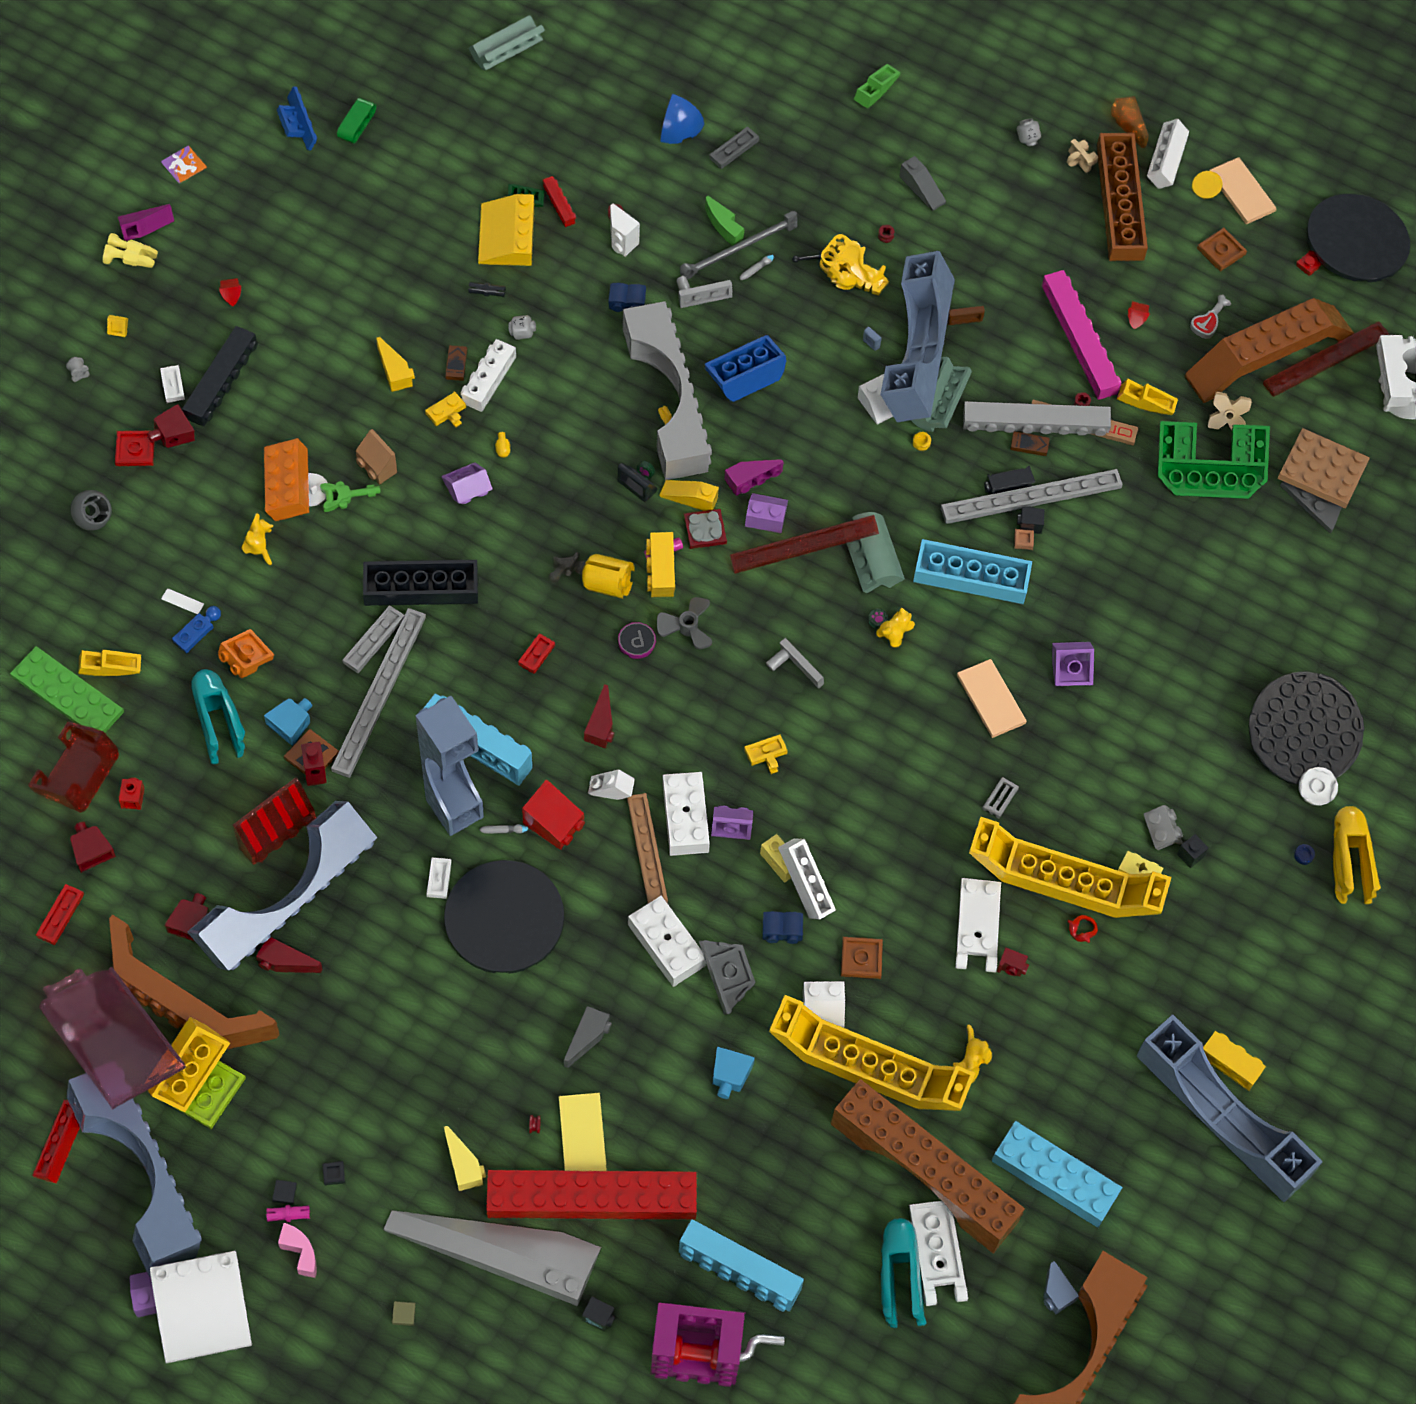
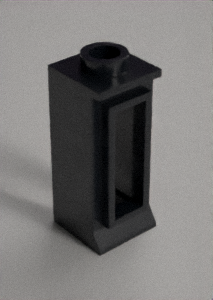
M1029 465L1025 469L992 474L991 476L987 474L984 489L986 493L988 492L989 495L1031 487V483H1035V479Z

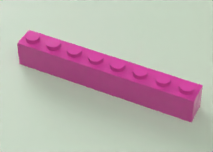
M1064 270L1045 275L1042 288L1097 399L1100 400L1118 394L1121 379L1119 376H1116L1113 363L1108 360L1106 349L1101 346L1099 335L1094 332L1092 321L1090 318H1087L1085 307L1083 304H1080L1078 293L1071 286L1070 277L1066 276Z

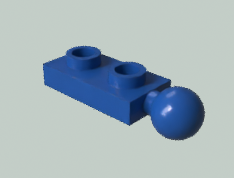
M216 606L209 607L206 610L205 617L198 613L172 638L173 642L185 653L189 652L214 628L210 622L217 621L220 618V609Z

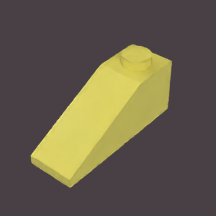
M448 1126L444 1127L459 1191L482 1186V1178H486L484 1166H479L478 1159Z

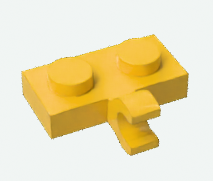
M453 392L426 409L425 412L436 426L449 419L457 427L462 424L459 420L461 416L458 412L466 408V403L456 392Z
M781 735L753 743L744 748L751 766L766 761L770 774L778 772L777 767L779 766L775 758L788 752Z

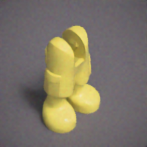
M111 233L108 237V245L106 244L104 249L103 263L110 264L113 258H121L123 263L127 265L153 268L155 264L153 259L157 258L158 251L131 239L126 242L120 239L117 234Z

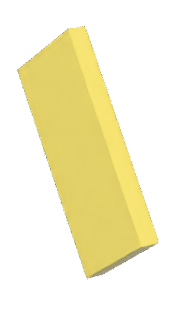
M600 1093L559 1096L565 1171H607Z

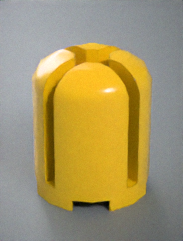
M600 554L591 555L587 559L582 571L584 587L589 591L623 599V596H628L633 582H630L631 571H635L634 564Z

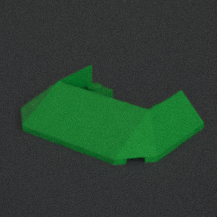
M1160 421L1157 477L1175 496L1249 499L1268 481L1270 426L1233 424L1231 460L1219 461L1195 459L1197 423Z

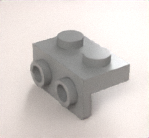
M1163 805L1144 813L1155 849L1160 850L1174 843L1178 845L1183 844L1181 840L1183 834L1175 823L1177 817L1173 809Z

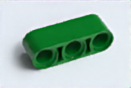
M359 97L340 124L337 137L353 144L356 143L374 116L376 104Z

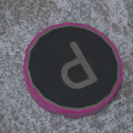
M640 622L626 625L621 629L618 636V646L621 652L633 659H641L648 656L656 645V635L653 629Z

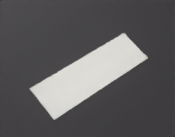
M168 588L161 598L196 614L200 612L204 603Z

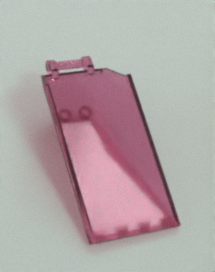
M110 967L109 970L96 971L89 976H86L81 968L74 971V974L43 988L48 998L40 1002L39 1008L112 1110L186 1068L185 1063L113 967Z

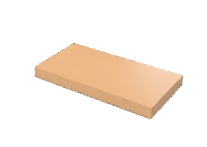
M1239 157L1210 170L1221 177L1223 183L1221 191L1245 224H1249L1276 211L1275 205Z
M991 659L957 673L959 681L992 738L1026 724L1027 721Z

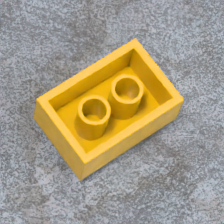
M673 532L650 533V539H646V555H650V557H647V573H650L647 580V591H651V597H674Z

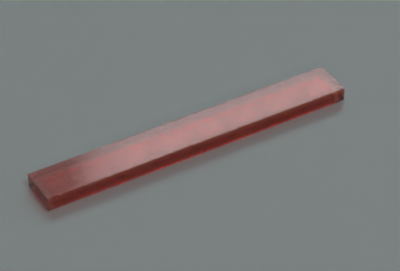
M1378 321L1264 380L1263 385L1275 397L1377 344L1380 335H1389V333Z
M871 515L730 555L736 574L879 534L875 516Z

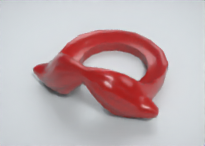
M1080 915L1073 921L1068 920L1070 934L1078 942L1086 941L1090 943V938L1094 937L1098 932L1097 923L1089 916ZM1080 920H1088L1093 924V931L1079 935L1075 933Z

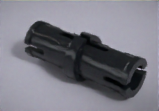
M488 282L485 284L469 283V287H476V289L468 288L469 293L484 294L486 297H489V295L505 297L506 293L498 292V290L506 291V286L490 285Z

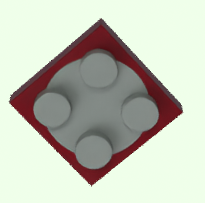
M721 509L684 514L690 549L727 544Z

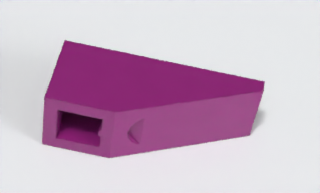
M167 204L118 216L124 240L128 241L143 237L174 222L171 205Z
M782 459L740 462L725 470L724 480L736 496L741 493L744 494L752 487L762 485L767 479L780 475L783 472L784 462Z

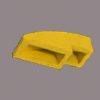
M1130 379L1121 384L1117 397L1118 400L1134 407L1167 415L1174 414L1178 401L1177 398L1149 384L1142 386Z
M82 650L79 656L78 674L93 676L139 674L141 655L102 650L101 653Z

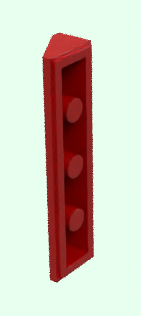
M64 1100L32 1175L33 1177L52 1183H57L80 1128L68 1100Z

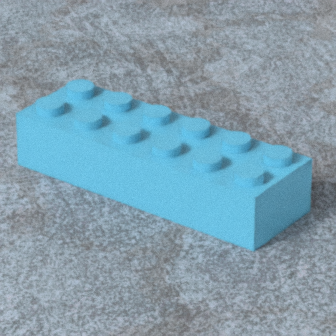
M922 539L913 582L1024 604L1032 561Z
M435 693L424 708H430L438 700L447 697L439 696ZM459 706L477 733L478 752L470 756L520 786L532 770L531 750L525 745L516 743L509 735L501 734L494 726H488L483 723L478 716L468 714L463 707Z
M1017 1121L1014 1122L992 1159V1162L1097 1228L1122 1189L1115 1182Z
M694 1220L690 1221L680 1239L679 1253H681V1257L685 1260H694L699 1263L702 1269L706 1271L712 1270L718 1273V1277L737 1283L736 1286L741 1290H750L755 1293L758 1299L774 1303L773 1306L778 1310L790 1312L802 1289L803 1278Z

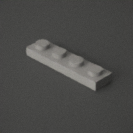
M389 605L343 659V664L359 673L401 624L405 615Z

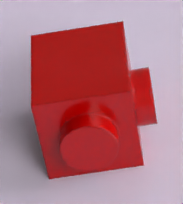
M137 778L122 779L119 795L121 808L141 810L145 789L142 780Z

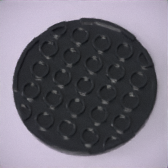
M1340 194L1329 197L1315 207L1307 222V241L1311 251H1314L1318 257V261L1334 274L1348 280L1377 282L1384 278L1392 277L1403 267L1410 252L1409 233L1401 218L1387 205L1368 196Z
M1308 671L1293 672L1272 681L1256 698L1249 716L1250 742L1262 765L1270 773L1283 781L1299 785L1302 774L1308 769L1315 767L1326 768L1333 773L1336 779L1353 765L1361 751L1364 734L1363 716L1353 695L1335 679L1324 674Z
M493 861L470 870L455 884L445 906V928L454 950L470 965L491 973H517L535 964L537 965L555 948L564 925L563 902L554 883L540 870L517 861Z

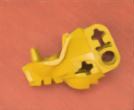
M843 234L836 235L821 254L820 268L827 273L831 283L837 284L836 287L839 289L848 290L855 286L862 289L864 287V291L869 292L871 289V294L880 295L889 283L884 276L886 266L882 265L879 270H876L867 264L864 265L863 255L865 247L861 248L856 241H851Z

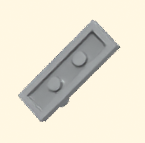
M681 276L676 280L680 290L678 291L680 308L732 297V283L730 280L690 288L685 276Z
M786 638L780 642L781 650L766 662L769 669L774 671L790 658L818 689L824 684L823 676Z

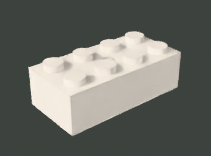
M702 772L663 775L662 785L670 856L709 853L710 842Z
M662 896L628 916V926L673 987L706 966L702 950Z

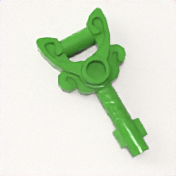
M342 481L337 482L336 485L330 483H322L320 485L321 491L326 496V502L323 506L324 512H330L338 507L346 509L347 503L351 502V497L364 495L373 497L380 493V487H374V485H367V488L350 490L347 485L344 486ZM333 492L337 493V500H334Z

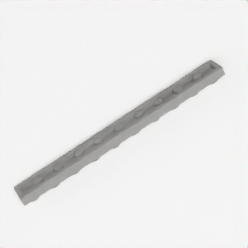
M1115 469L942 504L941 511L945 523L949 524L1022 509V507L1037 506L1120 489L1123 484L1118 470Z
M410 608L407 609L331 768L332 772L348 778L351 777L426 619V614Z

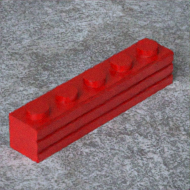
M553 176L543 179V187L564 226L568 227L575 224L576 215L572 212L570 204L568 205L566 196H563V191L559 188L557 180Z

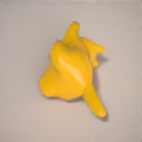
M256 513L245 537L242 550L246 554H262L264 561L268 565H272L266 550L265 533H270L272 531L270 528L273 525L264 519L259 520L260 515Z
M901 608L890 621L882 623L876 631V635L889 639L890 646L899 647L902 643L903 634L912 630L915 626V623L911 621V613Z
M967 1025L968 1044L965 1057L961 1062H954L953 1065L955 1067L958 1065L975 1072L973 1083L978 1076L979 1065L983 1063L988 1064L991 1061L992 1052L986 1041L974 1038L972 1026Z

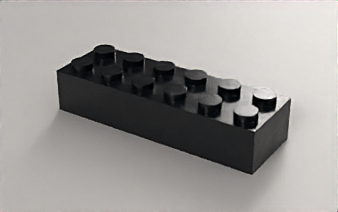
M477 560L363 562L364 606L478 604Z

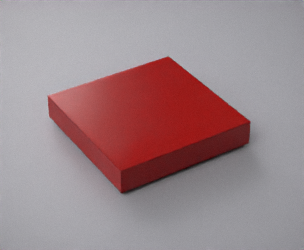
M117 431L115 465L153 466L155 442L151 443L147 436V433L150 431Z

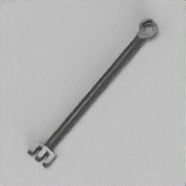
M791 211L785 214L784 221L696 264L684 263L680 267V274L690 279L698 270L784 228L788 232L797 228V212Z

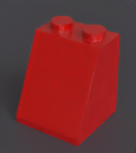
M548 780L544 781L522 808L523 825L560 850L564 845H569L573 839L572 835L576 830L580 831L585 824L584 813Z

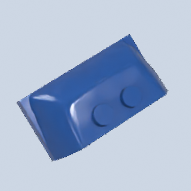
M765 335L705 363V369L717 382L724 395L733 402L779 381L785 369L786 355L768 335Z

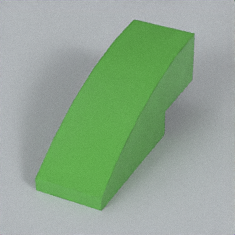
M886 64L869 76L867 82L857 89L854 100L868 109L892 86L901 72Z
M707 196L705 209L715 229L732 246L741 242L744 239V228L735 222V214Z

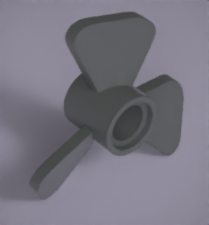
M699 597L692 598L689 611L683 612L679 618L667 613H659L657 616L658 634L661 637H665L680 631L684 636H691L695 648L704 649L710 647L712 639L698 629V617L710 606V601ZM690 622L692 625H686L685 623Z

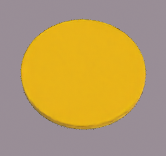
M1213 171L1199 173L1192 183L1194 193L1205 199L1218 195L1223 186L1221 177Z

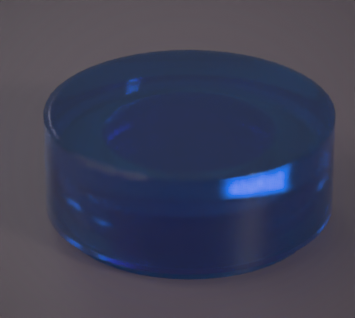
M1306 844L1298 846L1294 853L1295 860L1302 865L1310 864L1315 857L1314 849Z

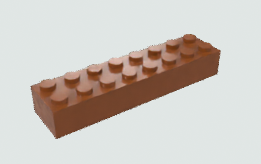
M1100 133L1097 153L1109 261H1144L1148 247L1135 134Z

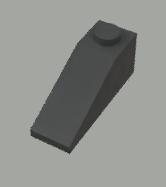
M916 156L901 164L899 177L931 211L946 203L945 198L927 168Z
M587 1006L564 1058V1067L568 1068L601 1041L604 1033H609L612 1025L609 1014Z

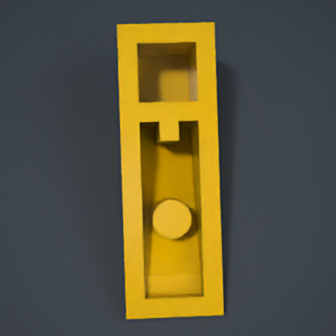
M377 337V348L391 392L413 387L412 379H415L413 369H409L407 362L382 338Z
M666 480L660 497L699 510L708 511L713 510L715 507L719 487L698 481Z

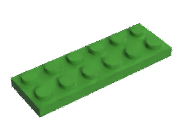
M37 646L10 673L12 678L98 740L124 713L123 708Z

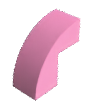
M284 1223L278 1241L280 1249L301 1253L297 1267L298 1273L315 1278L317 1265L310 1241L299 1229Z

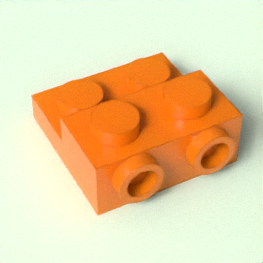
M251 629L222 642L218 651L219 659L222 662H227L230 665L231 672L234 675H239L241 679L256 672L258 666L272 660L274 657L273 652Z

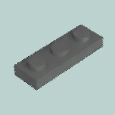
M747 126L712 152L709 159L722 169L759 142V136Z

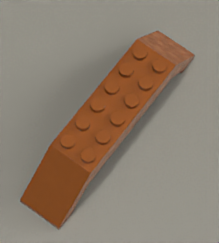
M1312 298L1223 338L1185 373V378L1202 402L1206 403L1214 399L1216 392H1223L1241 376L1327 337L1335 338L1339 342L1352 336L1354 332L1335 306Z
M113 914L111 915L109 921L114 974L117 984L120 986V991L123 994L134 996L143 1007L149 1006L152 1008V1012L160 1018L166 1017L169 1019L168 1022L175 1028H183L189 1017L207 1025L230 1042L227 1049L278 1038L280 1033L276 1020L259 1010L257 1014L226 1018L134 958L131 946L134 938L129 925Z

